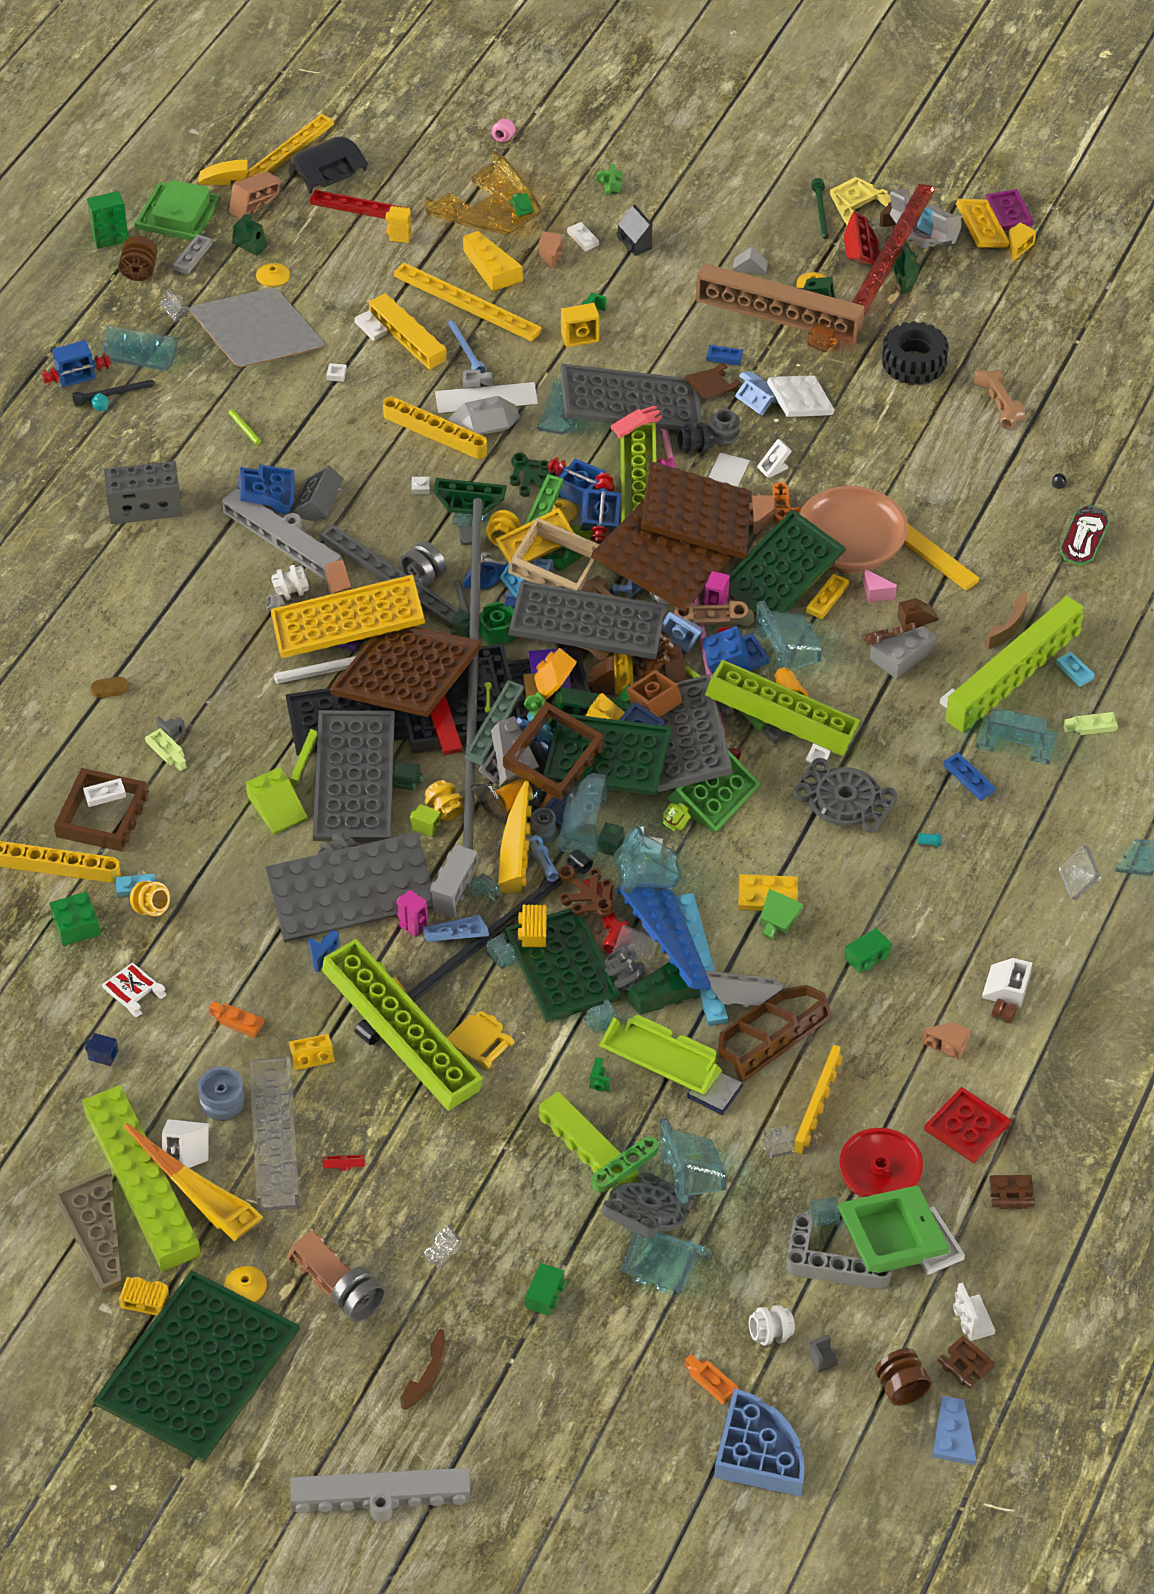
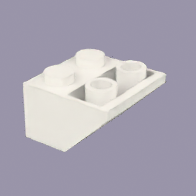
M1011 958L991 965L982 998L995 1002L1000 998L1005 1003H1014L1018 1005L1017 1007L1021 1008L1031 975L1032 963Z
M168 1119L162 1132V1150L188 1168L208 1161L209 1124Z

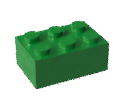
M116 191L87 198L91 233L96 248L100 249L124 243L129 238L125 205L120 192Z

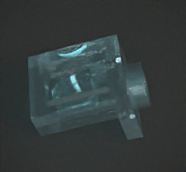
M484 873L471 881L469 887L472 897L482 892L485 897L491 898L494 902L500 898V885Z

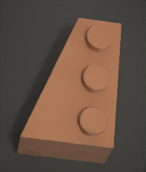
M264 172L233 183L229 213L239 219L244 214L255 213L258 206L267 204L279 195L281 179L269 172Z
M312 1230L292 1245L286 1258L290 1263L294 1260L301 1266L299 1270L304 1275L308 1272L315 1279L313 1283L330 1298L338 1281L351 1270L349 1266L341 1263L333 1249H329L324 1244L323 1238Z

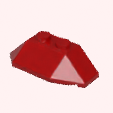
M854 211L844 233L846 256L849 260L859 264H880L881 255L878 238L873 228L868 224V218Z

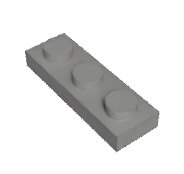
M197 234L174 262L173 270L189 274L213 244L212 239Z

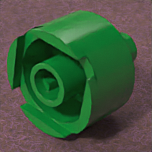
M501 602L487 604L483 607V611L479 613V632L488 645L504 644L515 639V636L509 635L514 611L511 606L507 607Z

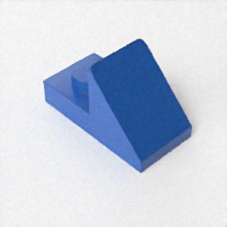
M331 930L327 936H324L321 943L308 938L309 951L316 972H319L323 967L324 957L334 952L340 945L339 933Z

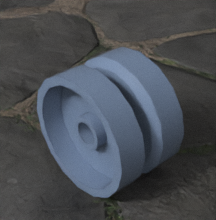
M216 1067L208 1070L201 1076L198 1083L201 1109L206 1116L216 1120H226L238 1115L245 1103L243 1082L238 1072L228 1067Z

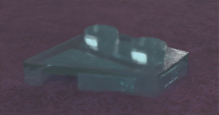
M490 512L482 516V522L490 519ZM455 513L453 525H457V527L473 526V515Z
M1135 839L1131 848L1125 852L1120 863L1116 864L1115 872L1153 876L1154 841Z

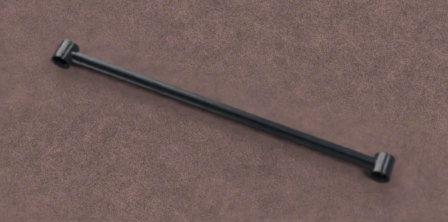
M579 849L574 850L567 859L568 865L574 868L575 873L578 871L581 874H586L593 866V860ZM560 876L553 882L546 881L488 928L489 936L475 938L410 990L407 995L411 1000L416 1002L503 932L504 928L509 927L518 920L519 912H523V905L535 906L564 883ZM366 1019L361 1020L354 1030L355 1034L369 1045H374L381 1037Z

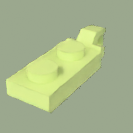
M1114 712L1075 716L1064 720L1065 732L1076 731L1080 735L1113 732L1118 729Z
M161 728L145 737L146 743L169 765L174 764L180 771L187 768L182 748Z

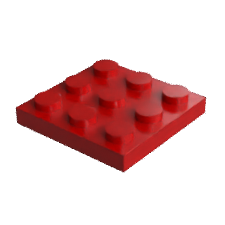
M960 1087L924 1125V1131L974 1164L1011 1124V1119L963 1087Z

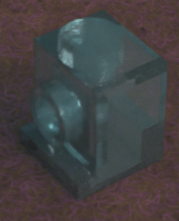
M503 933L487 942V955L501 970L515 963L514 947L505 941Z
M606 999L604 1004L589 1009L588 1015L584 1016L587 1027H591L594 1034L608 1029L613 1017L616 1018L617 1013L609 1000Z
M836 1197L811 1201L807 1214L811 1216L814 1226H827L830 1223H835V1226L840 1225L841 1214Z

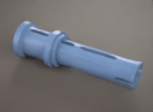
M538 835L531 836L528 840L532 858L539 862L548 881L553 882L557 880L559 873L548 856V849L543 845L542 838Z

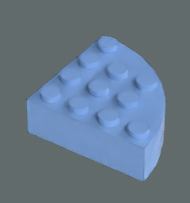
M734 1388L715 1464L714 1478L802 1497L805 1470L804 1457L799 1439L792 1426L777 1409L762 1402L761 1398Z

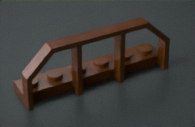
M809 985L780 990L720 1032L718 1043L720 1058L733 1063L738 1079L745 1082L832 1018L825 993ZM807 995L819 1000L797 1017L794 1013L776 1006L782 1000ZM766 1012L789 1022L770 1037L768 1033L749 1025ZM740 1031L763 1041L740 1059L738 1055L726 1050L727 1040Z

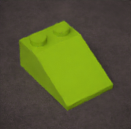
M280 767L246 781L247 797L273 835L308 820L289 779Z

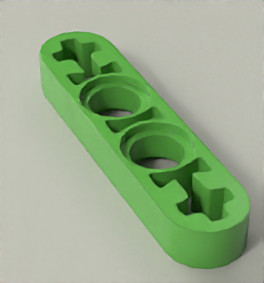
M645 1137L595 1172L592 1176L593 1189L597 1192L608 1191L651 1160L658 1153V1141L653 1137ZM646 1145H647L648 1147L653 1146V1149H650V1148L645 1149V1146H646ZM631 1155H635L639 1158V1160L636 1162H630L627 1158ZM614 1167H621L623 1171L616 1174L612 1172V1169Z

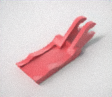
M656 406L643 410L638 409L612 424L611 430H614L620 439L641 425H646L649 422H658L662 418V415L657 416L661 411H654L657 408Z

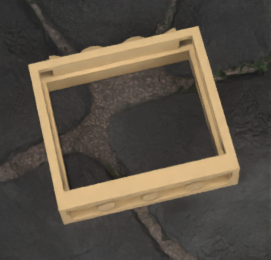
M536 518L510 560L508 573L531 583L581 591L598 561L591 558L578 582L575 583L522 559L537 535L591 558L592 552L599 544Z

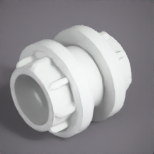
M291 565V571L283 573L282 569H279L277 574L272 575L271 579L276 594L280 595L282 599L290 600V594L298 592L299 596H302L304 591L309 590V583L302 566L295 567V565Z
M781 1305L773 1306L770 1312L766 1307H760L749 1318L750 1334L753 1340L760 1342L762 1345H770L773 1338H775L777 1343H785L794 1334L795 1324L793 1315L790 1310L783 1308Z

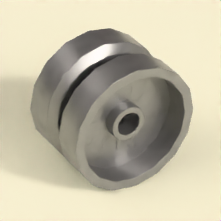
M427 541L418 542L413 546L412 550L407 551L400 558L403 572L407 575L413 574L414 580L425 587H428L446 571V563L440 551Z
M358 1266L350 1270L338 1281L331 1294V1299L340 1309H344V1313L353 1322H360L378 1309L387 1292L386 1287L379 1280L374 1279V1275L367 1268Z

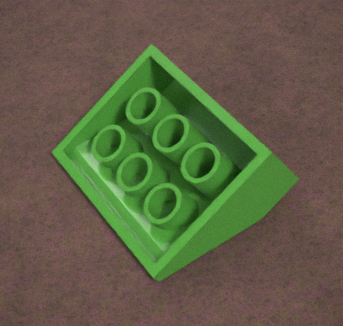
M729 750L733 774L677 787L667 797L672 803L678 805L681 802L689 808L687 812L691 818L714 833L761 785Z

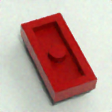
M365 1154L323 1156V1168H338L340 1171L351 1170V1167H365Z

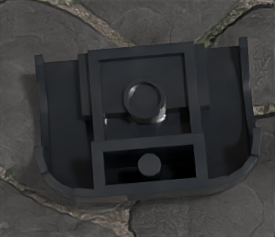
M340 136L297 152L291 158L288 171L291 178L294 176L295 170L301 174L310 194L314 187L320 185L325 188L347 179L355 174L357 169L363 168L366 171L368 162L352 140Z

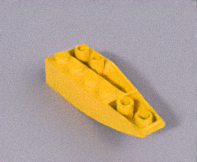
M525 781L520 789L505 826L500 851L499 893L522 894V888L526 887L527 852H529V840H526V834L530 835V823H527V817H531L532 806H528V803L533 798V788H529V781Z

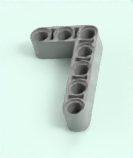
M799 1213L794 1217L786 1265L789 1274L874 1289H885L889 1286L891 1270L881 1273L868 1272L862 1258L809 1250L812 1218L806 1213Z

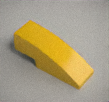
M248 160L226 161L207 167L200 171L198 185H231L232 180L247 179Z

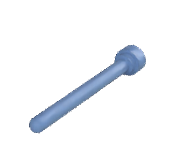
M450 320L448 325L472 363L471 370H480V373H486L487 369L484 363L477 360L456 323Z

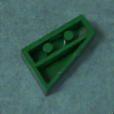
M560 687L551 705L567 714L586 716L588 709L599 694ZM605 695L613 702L612 696ZM554 719L549 723L551 729H555L557 721Z
M668 962L628 988V1003L642 1015L663 1009L665 1005L672 1003L680 1004L682 1000L700 998V989L689 988L679 975V968Z

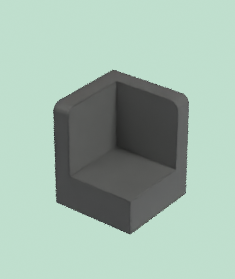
M473 525L459 527L461 545L472 544Z
M160 716L156 718L157 730L161 728L173 741L186 734L185 722L181 717L175 720L171 718L166 722Z
M829 1335L811 1341L809 1345V1357L818 1373L838 1365V1360L830 1347L831 1338Z

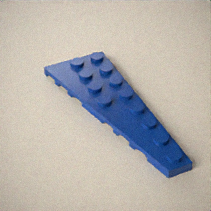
M619 885L617 893L625 897V904L631 905L634 909L633 914L643 921L642 926L654 942L660 943L662 946L661 951L669 955L670 963L679 968V975L689 988L709 990L710 980L673 891Z

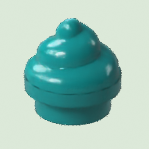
M101 393L95 395L91 401L92 406L97 411H104L109 405V399Z

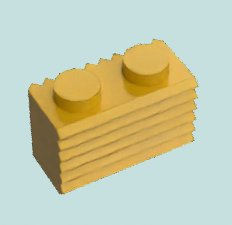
M391 206L390 211L386 213L385 221L388 222L386 235H389V241L409 243L412 235L410 208Z
M523 905V912H519L518 918L519 924H522V928H518V940H522V947H546V905Z
M127 1277L119 1298L120 1307L157 1316L168 1302V1286L159 1281L151 1283L140 1277Z

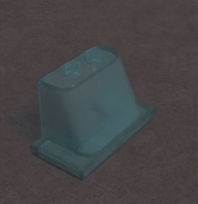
M765 601L757 602L756 628L762 639L769 638L777 652L776 666L778 669L785 667L791 670L821 661L820 640L818 636L814 635L811 623L807 622L803 614L770 611Z
M995 709L991 712L990 717L984 716L975 748L994 752L998 739L1034 746L1031 761L1050 765L1058 732L1047 730V722L1043 718L1005 709Z
M593 773L585 777L577 785H573L571 793L567 795L557 850L573 852L579 849L584 854L596 856L599 840L596 822L600 803L606 804L608 795L605 775Z
M636 825L614 854L622 891L630 894L634 887L672 890L682 879L675 851L643 834L642 829Z
M668 1118L660 1119L659 1153L664 1165L671 1164L675 1173V1193L679 1203H688L689 1195L726 1190L725 1162H721L720 1150L715 1148L712 1139L672 1129Z
M628 1229L634 1236L621 1272L636 1278L635 1282L645 1286L648 1283L656 1285L654 1289L667 1293V1290L682 1294L698 1258L701 1257L711 1261L713 1252L708 1247L691 1241L686 1242L661 1232H657L654 1238H648Z

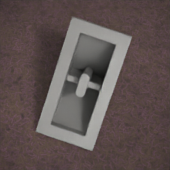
M750 247L734 258L733 271L766 275L768 261L753 247Z

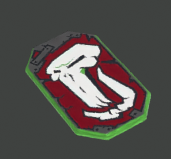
M1088 504L1075 511L1059 548L1065 561L1082 566L1094 560L1110 523L1104 509Z

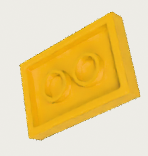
M739 874L738 910L762 911L769 888L797 901L798 877Z

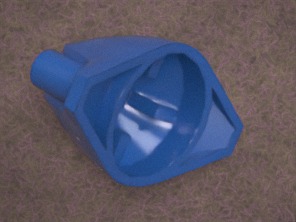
M490 561L481 562L480 589H486L496 584L507 565ZM471 569L465 574L463 581L465 588H471Z

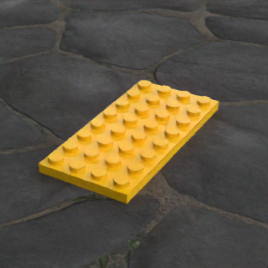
M413 574L270 609L281 659L425 624Z

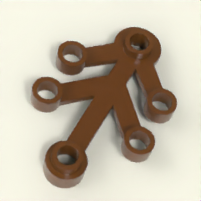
M915 623L905 624L892 628L893 632L889 633L888 629L865 634L864 642L866 641L867 646L881 643L882 637L915 630L916 625Z
M661 631L656 660L635 656L639 662H643L647 666L646 672L642 671L643 667L638 663L633 665V674L639 676V680L654 670L659 671L669 661L670 656L666 653L674 647V642L667 633Z
M565 865L560 868L559 876L561 880L571 883L581 892L574 894L562 893L559 897L561 904L568 906L576 901H592L594 903L588 905L574 904L572 911L576 917L582 916L585 912H597L600 916H608L614 912L615 904L610 899L611 891L614 889L611 879H604L601 882L603 888L602 898L597 895L598 881L602 877L598 868H592L589 871V887L576 877L572 866Z

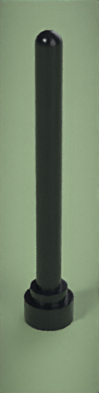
M146 380L86 394L74 392L72 393V398L76 407L82 405L87 400H92L98 393L110 396L152 387L155 382L154 380Z

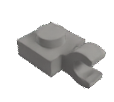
M480 370L463 371V388L480 387V383L485 386H493L491 372L480 373Z

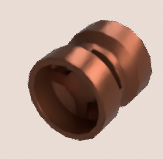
M998 998L993 1007L991 1017L996 1019L1002 1018L1005 1022L1011 1024L1018 1005L1005 1003L1003 999Z

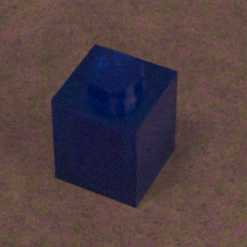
M94 1033L91 1040L89 1039L85 1046L88 1060L111 1066L119 1052L117 1039Z

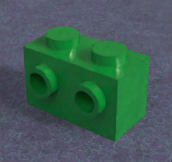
M875 928L845 946L844 959L860 974L865 970L871 969L879 961H884L889 957L891 942Z
M540 1263L525 1296V1308L550 1316L552 1309H556L558 1306L560 1291L564 1292L567 1284L564 1270Z

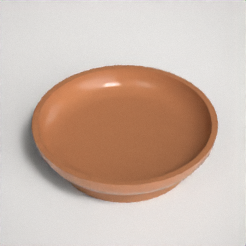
M840 486L824 490L810 498L799 513L845 547L846 551L829 569L847 574L864 573L866 569L871 571L890 560L902 548L908 531L906 516L895 501L879 491L860 486Z

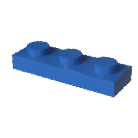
M959 752L944 761L943 766L980 801L995 793L996 787Z

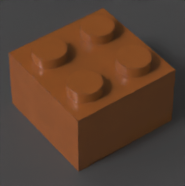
M654 670L626 688L631 705L637 702L659 718L682 703L678 685L657 670Z

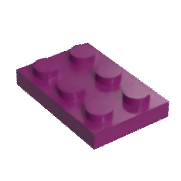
M1017 189L986 194L985 200L989 201L1003 231L1010 230L1020 222L1026 226H1033V219Z

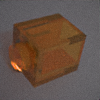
M816 323L808 332V346L826 353L835 344V330Z

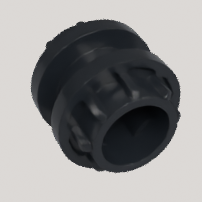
M686 423L684 427L678 430L677 444L679 449L685 451L686 454H693L695 449H698L699 454H705L707 450L713 447L714 434L712 429L706 426L705 423H698L696 428L692 423Z

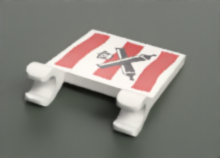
M134 963L129 964L102 984V988L124 1005L134 1017L142 1014L137 1001L150 991H153L159 999L166 996L164 992L165 987L155 982Z

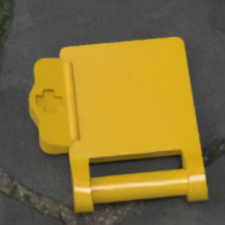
M483 1011L478 1012L475 1016L469 1015L447 1037L457 1050L476 1061L486 1070L492 1066V1062L507 1047H511L514 1044L511 1036L501 1033L503 1030L502 1023L498 1022L493 1015H488ZM498 1039L501 1041L487 1057L482 1056Z

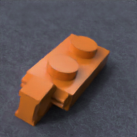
M212 1001L208 1007L209 1014L215 1016V1019L221 1025L251 1037H255L265 1023L264 1018L228 1004H223L222 1006L220 1003Z
M692 1354L685 1359L684 1366L690 1370V1376L721 1404L725 1405L732 1398L734 1388L739 1390L736 1384L708 1360L699 1361Z

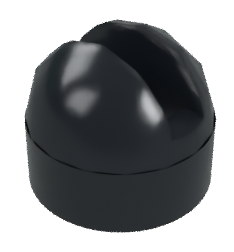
M1062 473L1055 474L1052 478V486L1057 489L1064 488L1066 486L1065 475Z

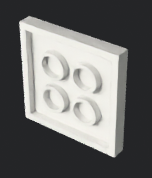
M815 376L769 377L767 383L787 417L833 415L835 409Z

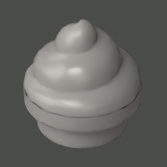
M278 594L269 595L267 598V609L286 606V603Z

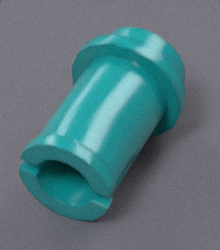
M936 832V834L919 833L918 845H933L935 848L942 846V834H939V832Z

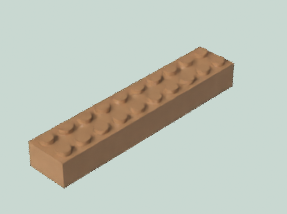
M706 263L703 264L697 274V302L852 344L857 343L863 331L865 308L863 305Z

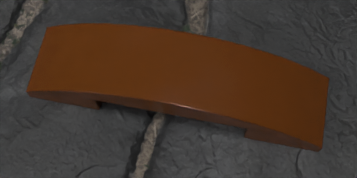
M439 1329L430 1345L431 1357L433 1358L419 1383L410 1380L400 1397L401 1409L406 1410L420 1401L436 1382L445 1358V1336L443 1329Z

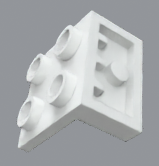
M959 1283L957 1292H955L956 1300L953 1304V1309L956 1316H960L963 1333L968 1335L970 1341L994 1335L995 1328L980 1294L969 1297L964 1284Z

